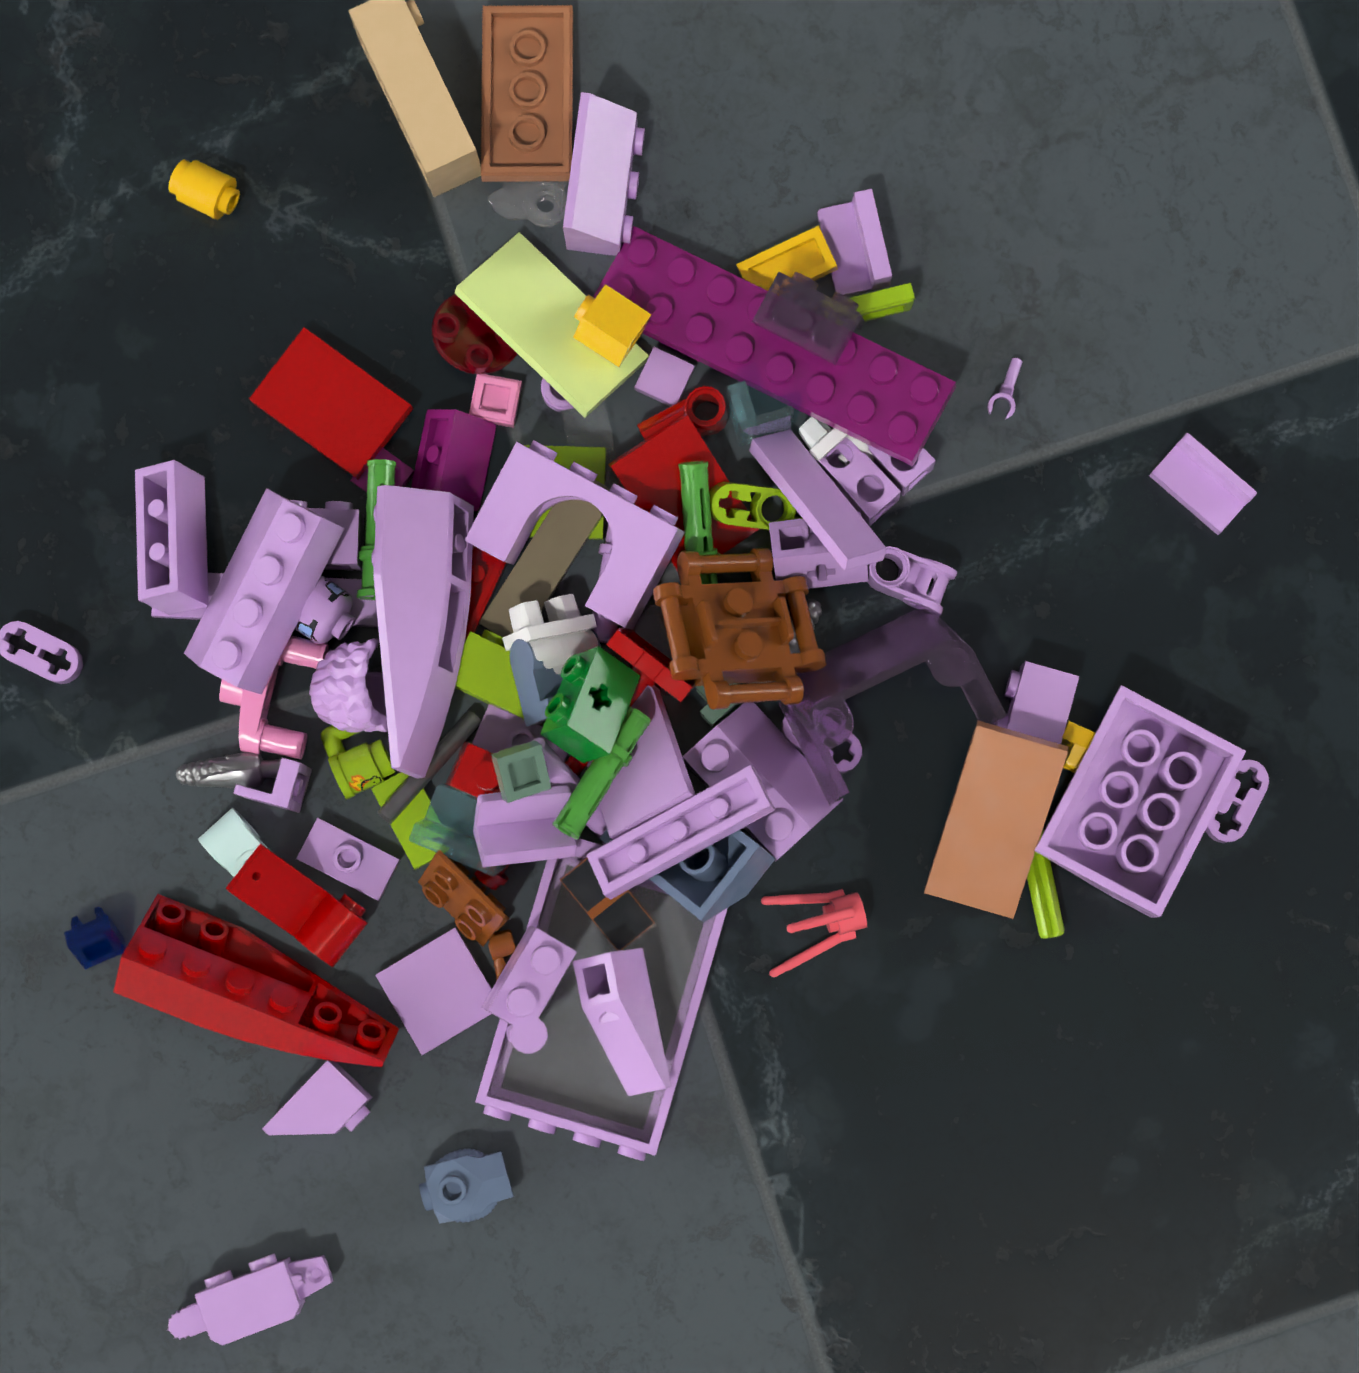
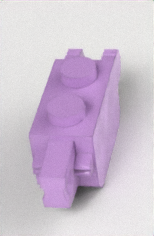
M273 1253L248 1263L250 1272L233 1278L231 1270L209 1277L204 1280L206 1288L195 1294L197 1302L187 1305L186 1308L182 1307L180 1311L178 1310L175 1314H171V1318L168 1319L169 1328L167 1331H170L174 1338L178 1337L179 1340L182 1338L186 1339L188 1335L192 1337L207 1331L210 1340L220 1345H225L294 1319L301 1312L305 1303V1297L333 1282L328 1262L324 1255L292 1262L290 1257L277 1261L276 1255Z

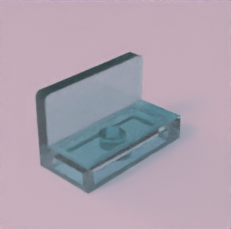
M742 381L727 386L726 405L739 447L750 444L754 438L792 430L794 420L792 406L756 416L746 382Z
M445 784L438 785L434 791L425 818L414 824L408 841L434 852L440 850L448 858L493 877L506 868V865L482 867L473 833L477 798Z

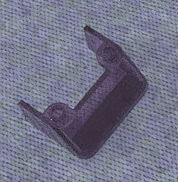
M927 609L914 610L824 653L827 663L824 668L813 672L796 673V676L802 680L804 688L801 703L785 705L781 700L777 701L829 806L837 803L849 793L829 752L830 749L844 743L853 731V716L845 701L846 699L926 661L933 677L940 684L953 688L961 686L977 720L995 725L1007 716L974 650L936 613Z

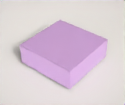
M653 347L634 387L635 391L671 407L679 403L695 370V365Z

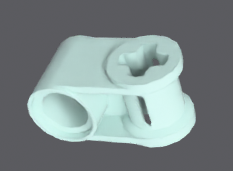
M233 807L198 838L207 852L223 868L227 869L233 877L239 872L260 843L268 848L260 840V836Z

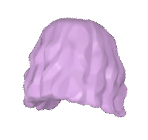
M369 639L365 643L355 641L347 644L344 642L335 650H330L325 655V659L318 661L316 672L312 675L309 694L313 709L323 722L333 725L338 730L351 733L362 731L388 732L383 673L367 672L369 659L379 645L377 639Z

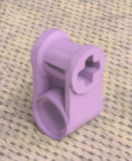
M891 546L886 547L887 550L884 558L891 559L898 566L899 573L896 580L886 581L880 578L876 572V562L867 565L869 580L867 582L870 587L902 600L918 610L933 615L942 614L943 607L940 605L949 580L955 579L957 575L956 570L945 564L919 557ZM933 578V583H932L931 588H930V590H929V593H928V595H927L926 592H927L928 587H929V585H930L931 579Z

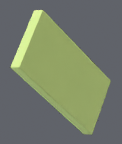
M520 232L456 287L455 294L584 418L642 367L649 357L641 347L635 344L620 367L573 338L580 322L574 318V315L587 296Z

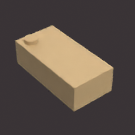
M370 0L348 10L361 46L433 196L441 195L481 176V165L477 150L418 29L419 26L424 24V21L415 1Z

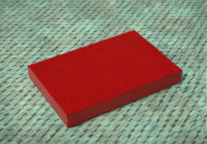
M305 327L249 398L254 405L357 480L368 468L367 461L375 459L413 410L411 404Z
M685 413L608 464L622 487L638 496L634 505L647 512H650L653 505H656L678 517L674 526L683 531L681 480L678 464L691 461H708L709 491L718 483L729 482L694 424ZM729 491L727 498H720L719 507L726 509V516H729V511L732 508L747 510L741 500L732 498V491ZM749 514L747 520H751V515H750V514ZM711 517L713 548H717L720 554H724L760 530L758 528L727 525ZM685 536L682 537L670 560L677 573V559L679 553L685 550Z

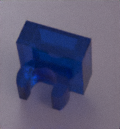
M101 907L94 908L95 920L83 924L75 916L71 919L72 929L64 932L67 947L84 969L123 954L126 949L123 935Z

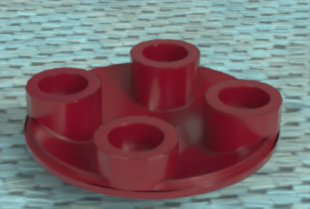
M456 294L446 299L437 309L432 322L433 342L440 355L453 367L471 374H489L503 369L516 357L517 352Z

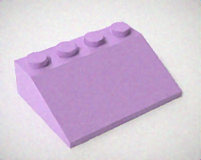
M1121 685L1034 851L1151 918L1161 917L1246 751Z

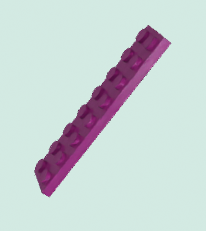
M635 226L632 227L630 244L623 243L620 252H618L593 296L596 298L606 284L652 314L642 334L912 467L956 389L955 381Z

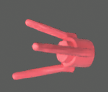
M840 889L829 893L764 896L761 899L763 905L830 903L822 906L823 915L791 923L787 926V931L794 933L826 925L829 933L838 932L771 969L769 974L773 978L801 965L841 942L856 939L855 931L867 928L866 914L858 892L845 895L844 890Z

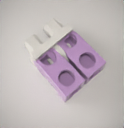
M813 417L809 418L799 428V434L810 449V454L856 511H861V517L869 527L899 501L900 494L904 496L933 470L936 460L924 448L912 467L835 428L832 430L827 424Z

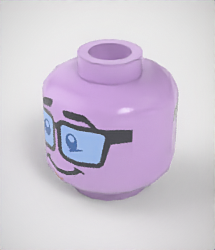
M320 576L314 590L306 600L294 629L317 644L326 643L333 637L341 640L355 621V617L350 614L353 607L352 596L328 578Z

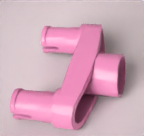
M290 636L262 694L235 687L222 679L219 693L220 702L241 706L239 745L242 752L261 754L263 751L300 760L303 758L307 744V733L269 725L266 718L279 666L286 662L316 669L318 661L325 659V655L329 651L328 644H317L309 639Z

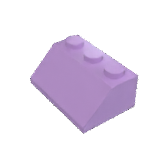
M581 92L563 223L566 248L573 251L617 256L622 243L630 244L634 217L627 216L626 210L628 199L637 198L639 172L632 171L634 155L642 156L645 128L637 127V112L591 93Z
M754 702L742 704L683 756L684 763L707 788L750 765L756 769L775 811L744 828L762 848L776 858L775 862L843 801V798L795 746L785 738L783 733Z

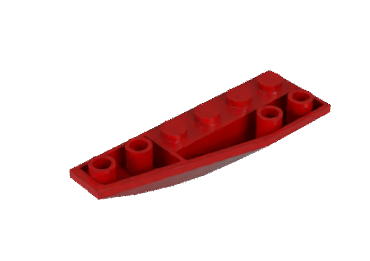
M157 894L121 956L113 991L116 994L181 1020L232 1038L288 1053L335 1062L383 1067L399 1032L398 1027L245 928L160 894Z

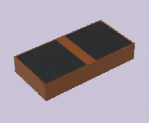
M587 857L560 878L562 884L617 951H622L655 924V920L630 890L613 899L604 896Z

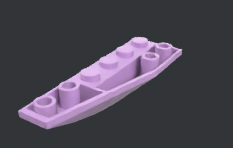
M381 485L377 486V503L374 507L376 526L372 564L374 567L373 577L391 768L418 779L425 778L441 736L456 686L464 648L471 597L473 546L466 542L465 538L473 525L474 506L450 492Z

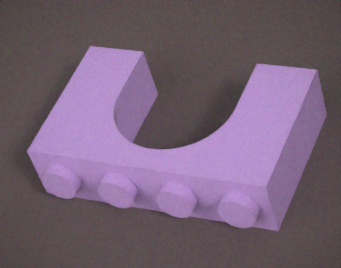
M534 440L529 448L516 442L471 526L465 541L503 562L514 565L535 524L553 505L568 500H582L592 503L602 512L609 524L612 534V550L608 563L585 606L622 627L633 630L653 594V588L657 586L685 534V531L674 526L678 517L656 505H653L650 512L645 511L634 505L638 497L637 495L613 483L609 491L594 483L598 474L574 461L569 469L554 462L558 454L557 452Z

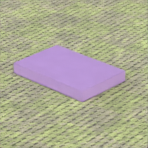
M655 685L653 687L647 686L632 705L633 709L636 708L647 715L651 723L634 746L635 748L630 754L633 757L627 767L623 766L599 804L609 836L613 840L695 796L660 690ZM589 761V763L587 764V767H588V768H589L590 764L592 763V761Z

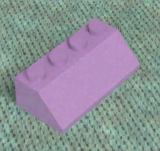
M266 488L184 654L200 668L235 687L262 694L301 616L306 600L314 590L344 528Z

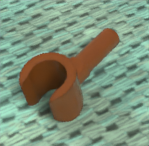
M510 929L494 933L489 939V951L494 961L496 981L506 966L504 957L512 955L516 949L515 940Z

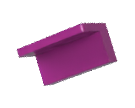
M427 409L411 488L450 492L473 505L474 511H478L480 509L496 431L495 423L456 409Z

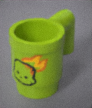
M331 725L322 730L321 741L329 757L328 762L333 775L347 800L360 792L384 782L385 777L396 773L395 769L391 768V758L381 739L370 744L364 742L346 751L342 740L357 733L341 731Z

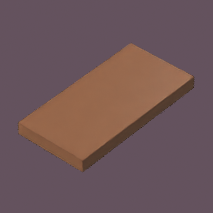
M573 5L483 6L482 182L569 181L573 155Z
M977 720L927 878L924 893L1014 919L1035 855L1034 850L1039 842L1068 754V746Z

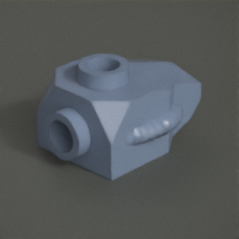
M464 1148L463 1150L459 1149L458 1151L450 1152L444 1155L443 1158H440L439 1161H436V1163L424 1166L426 1182L419 1184L424 1208L426 1211L434 1210L439 1224L456 1221L457 1223L461 1221L464 1223L479 1220L491 1213L498 1201L514 1197L502 1151L484 1155L479 1150Z

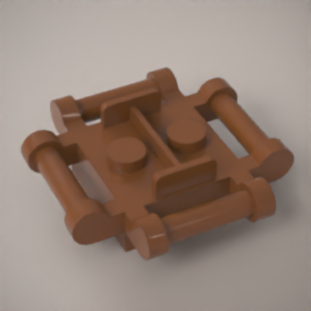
M753 548L750 553L699 555L697 551H682L677 559V569L681 585L677 582H668L653 588L655 604L661 606L673 661L669 663L672 679H694L695 686H704L708 705L713 710L727 709L730 704L781 700L785 705L799 704L803 699L804 688L802 680L796 676V673L817 671L827 665L824 651L818 649L806 600V595L809 593L806 578L794 576L785 580L774 581L772 576L773 557L768 548ZM750 572L752 582L702 584L700 574ZM786 600H788L800 653H791L789 642L794 638V632Z

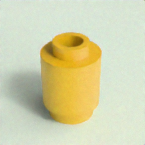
M185 159L181 160L173 170L169 180V192L176 195L178 202L216 220L220 219L224 214L230 215L237 206L240 197V191L236 189L237 181L234 177L198 160H193L192 162Z

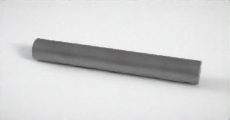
M468 710L438 743L425 778L417 779L409 776L377 811L382 819L392 824L481 724V720L476 714Z

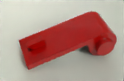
M261 843L225 888L295 937L305 948L331 967L336 965L368 924L362 918L366 909L345 893L339 900Z

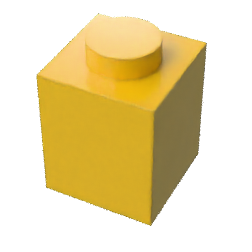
M605 284L596 298L588 294L575 313L574 318L580 322L573 338L620 367L641 337L652 314Z

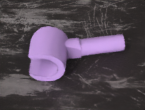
M1018 358L1011 359L999 393L992 396L988 401L987 410L989 414L992 412L994 401L1003 398L1008 401L1010 406L1005 420L1013 415L1016 405L1012 395L1023 362Z

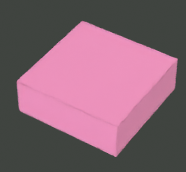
M477 374L469 414L493 422L495 425L514 428L523 385L522 381L487 374Z

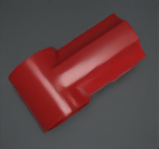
M702 386L695 388L686 399L637 424V427L645 440L685 413L694 424L700 436L703 437L705 435L717 434L724 429L728 422L729 413L723 395L713 387ZM709 401L719 406L717 415L707 421L698 419L695 416L696 408L701 403Z

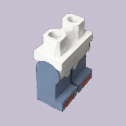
M573 594L558 596L544 602L549 619L547 623H544L537 600L524 602L509 609L514 633L503 637L502 640L505 651H510V664L526 727L545 723L547 719L545 710L560 687L563 679L561 677V670L565 662L574 654L582 653L597 646L601 648L600 640L593 630L597 627L594 614L581 616Z

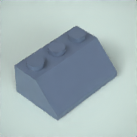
M607 829L599 838L605 844L613 840L609 836ZM738 830L649 879L698 919L706 922L747 896L776 858L741 830Z

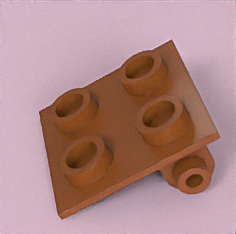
M439 850L418 883L422 886L425 897L438 908L443 907L455 919L458 930L466 938L476 940L483 947L494 932L499 931L509 921L510 918L504 913L507 908L491 893L486 896L484 893L487 889L484 886L479 889L474 884L477 879L474 876L469 879L470 872L455 857L450 859Z

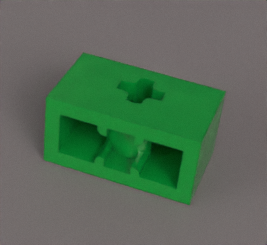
M597 646L582 653L574 654L565 662L561 670L562 682L557 694L546 707L545 716L547 719L540 735L582 763L610 755L640 679L638 673Z

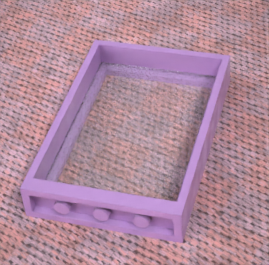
M579 838L578 840L575 839L576 851L574 857L547 860L527 928L529 926L536 927L577 951L539 1016V1019L547 1028L546 1043L541 1050L535 1053L525 1054L517 1051L511 1046L506 1035V1028L510 1024L500 1019L475 1102L485 1105L483 1113L506 1121H510L512 1113L530 1118L528 1123L530 1128L550 1134H555L557 1127L574 1131L572 1139L574 1141L599 1148L601 1140L619 1145L618 1154L644 1161L646 1153L654 1156L657 1153L728 908L706 922H702L650 879L629 889L655 920L653 926L623 950L643 948L671 1087L628 1096L582 1009L573 961L617 951L560 881V878L585 859L587 854L603 846Z

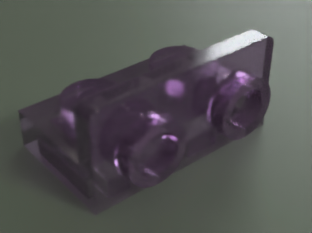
M778 272L752 321L755 325L836 366L856 328L861 330L865 322L860 312L856 311L859 305L837 292L830 298L816 291L819 285L798 272H794L792 277Z

